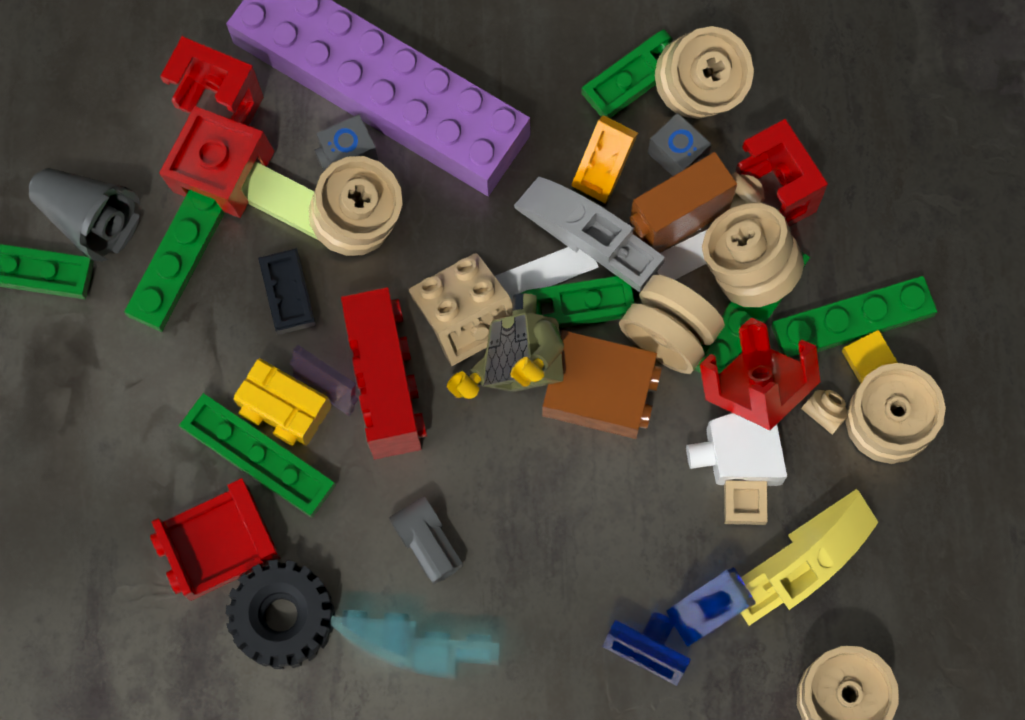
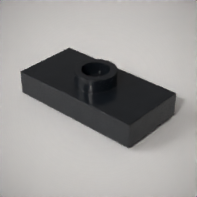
M297 248L259 257L258 260L277 335L316 326Z

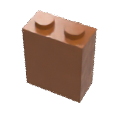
M716 152L635 198L632 204L629 225L633 227V234L661 253L713 222L729 210L737 183Z
M562 330L561 338L564 343V350L561 353L563 382L548 385L542 406V416L637 439L639 427L648 428L653 405L645 404L648 389L657 391L662 367L654 366L657 353Z

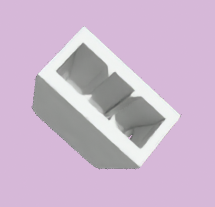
M731 413L713 419L708 423L706 429L708 442L686 445L690 469L713 466L715 481L718 485H724L726 480L767 481V486L782 485L787 478L777 425L769 431Z

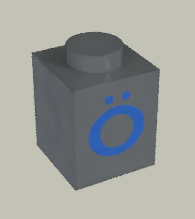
M677 113L650 138L648 154L674 176L709 156L711 143Z
M360 115L316 133L320 147L314 151L323 171L331 163L349 156H365L378 161L375 145Z

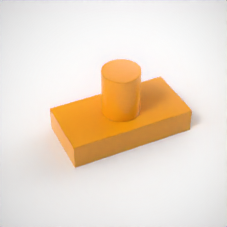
M603 115L596 124L571 186L606 204L611 198L638 132Z

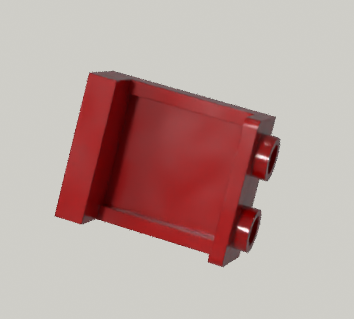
M243 478L228 484L229 491L165 521H162L160 518L151 521L155 533L150 535V539L158 556L163 557L166 555L172 569L167 571L166 575L176 595L182 592L188 600H195L239 579L243 574L247 575L254 572L252 567L258 564L264 567L269 564L270 560L281 559L251 491Z

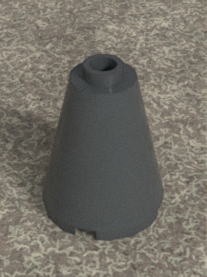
M46 168L35 174L29 183V198L31 202L85 256L94 261H106L108 259L103 256L111 251L118 254L123 250L132 238L139 223L140 215L134 212L135 202L140 204L139 198L134 191L124 186L52 168Z

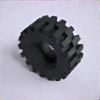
M270 560L267 566L262 567L261 564L252 567L254 572L248 576L243 574L238 579L240 582L238 588L231 589L229 597L232 599L231 604L226 605L225 614L229 617V623H226L228 632L234 638L233 642L246 656L265 667L271 666L274 669L284 670V667L287 666L292 668L302 666L301 662L306 659L311 661L317 656L315 653L320 647L325 648L328 643L326 638L329 632H333L334 628L332 618L335 615V611L327 588L309 568L298 566L294 561L287 560L286 563H280L278 560ZM285 599L291 601L297 609V620L286 631L272 630L265 620L268 606L276 600Z

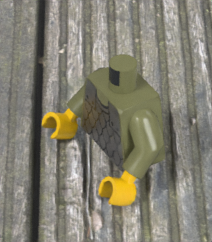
M524 293L513 295L512 316L494 320L490 324L487 349L484 357L469 370L470 376L463 371L453 375L447 383L448 390L456 398L464 397L471 399L476 397L479 392L478 384L484 387L516 392L563 382L561 353L564 350V343L559 334V323L555 318L536 314V295Z

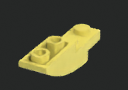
M855 489L788 535L792 541L790 545L724 588V590L749 626L782 603L790 610L826 583L848 562L870 536L878 521L861 493Z

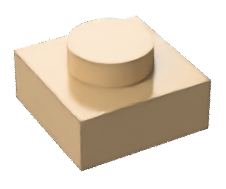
M726 480L724 483V524L766 525L768 522L767 481Z

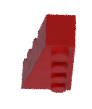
M388 287L342 296L341 302L348 340L354 356L352 357L354 373L361 392L359 400L366 425V438L374 460L422 450L419 438L426 437L427 434L423 414H414L411 399L419 398L415 375H406L404 361L411 360L407 336H398L396 323L404 322L399 299L391 300Z

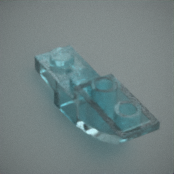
M344 610L342 617L332 616L331 626L351 644L381 661L411 672L433 677L456 679L457 662L499 665L500 645L499 643H491L492 637L488 635L469 634L466 637V641L450 640V634L425 632L424 639L418 638V625L416 621H409V615L403 613H384V619L367 618V612Z

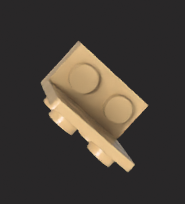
M477 253L459 260L454 265L424 279L409 289L412 299L434 329L451 366L487 348L489 328L492 321L512 316V302L508 293Z

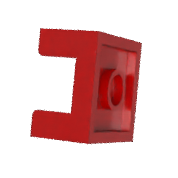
M183 36L180 38L160 75L165 84H179L172 97V103L175 108L187 113H191L194 106H197L205 89L216 93L215 99L218 103L226 106L227 110L234 112L231 120L249 126L264 98L252 65Z
M194 106L159 174L172 192L185 197L188 191L192 190L215 199L224 212L241 218L248 204V200L241 188L258 157L261 164L267 166L275 151L263 131Z
M786 119L743 142L742 148L745 152H749L751 156L737 164V173L739 175L753 176L757 180L770 172L774 173L782 186L777 191V197L782 203V209L778 211L784 216L789 227L817 212L828 183Z
M750 318L739 329L742 353L720 374L718 373L715 355L710 354L700 363L705 399L770 431L821 382L817 346L800 340L798 342L800 361H797L770 349L767 325L754 318Z

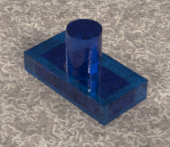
M732 567L666 610L686 646L689 647L755 605L756 601L735 567Z
M656 612L652 613L642 633L615 620L602 646L676 686L691 660L665 646L675 624L669 617Z

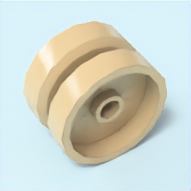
M710 26L695 29L668 44L657 60L654 76L657 92L668 108L683 117L699 119L729 111L741 103L751 88L754 68L751 54L742 39L727 29Z
M365 156L342 158L331 163L320 175L309 205L310 226L317 239L331 251L345 256L365 255L378 249L389 237L395 226L403 205L401 187L394 174L379 161Z
M746 203L731 208L714 220L704 236L702 244L704 260L710 271L715 275L722 292L733 303L743 307H763L777 302L790 293L801 278L804 267L801 249L796 239L792 236L784 216L774 207L763 203Z
M653 275L639 294L642 304H632L619 322V326L626 337L639 349L657 353V362L677 372L691 374L705 355L701 345H711L724 328L723 318L708 301L689 287L663 275Z
M894 363L882 365L866 375L848 402L845 422L848 435L860 452L872 460L894 464L909 461L920 454L931 443L943 426L946 406L942 390L932 376L916 366Z
M840 646L823 653L803 672L797 686V708L802 720H892L899 705L898 683L891 667L878 654L858 646ZM845 688L851 691L849 699L852 703L846 702L842 697V690Z

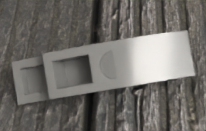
M538 176L514 205L515 209L577 253L579 249L639 292L643 290L650 278L656 274L665 262V257L633 234V227L584 196L548 179Z

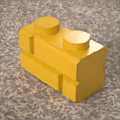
M261 358L257 359L233 398L237 406L241 408L238 412L240 416L257 426L262 421L275 428L273 434L291 446L296 441L307 446L332 406L327 396Z

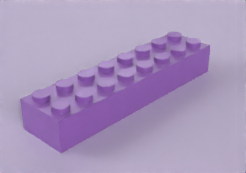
M243 0L226 23L233 44L351 115H360L362 121L488 197L530 137V117L332 0Z

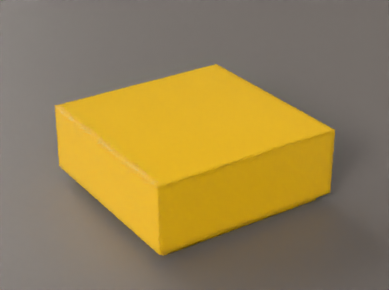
M879 330L842 349L843 355L860 384L867 374L878 367L898 363Z

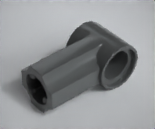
M425 496L389 517L399 537L407 549H412L420 566L433 585L445 580L463 567V563L441 530L443 526Z

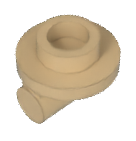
M737 172L731 175L737 183L731 208L746 203H762L765 200L764 188L755 177L739 175Z
M832 390L815 391L801 408L832 435L847 418L845 400Z

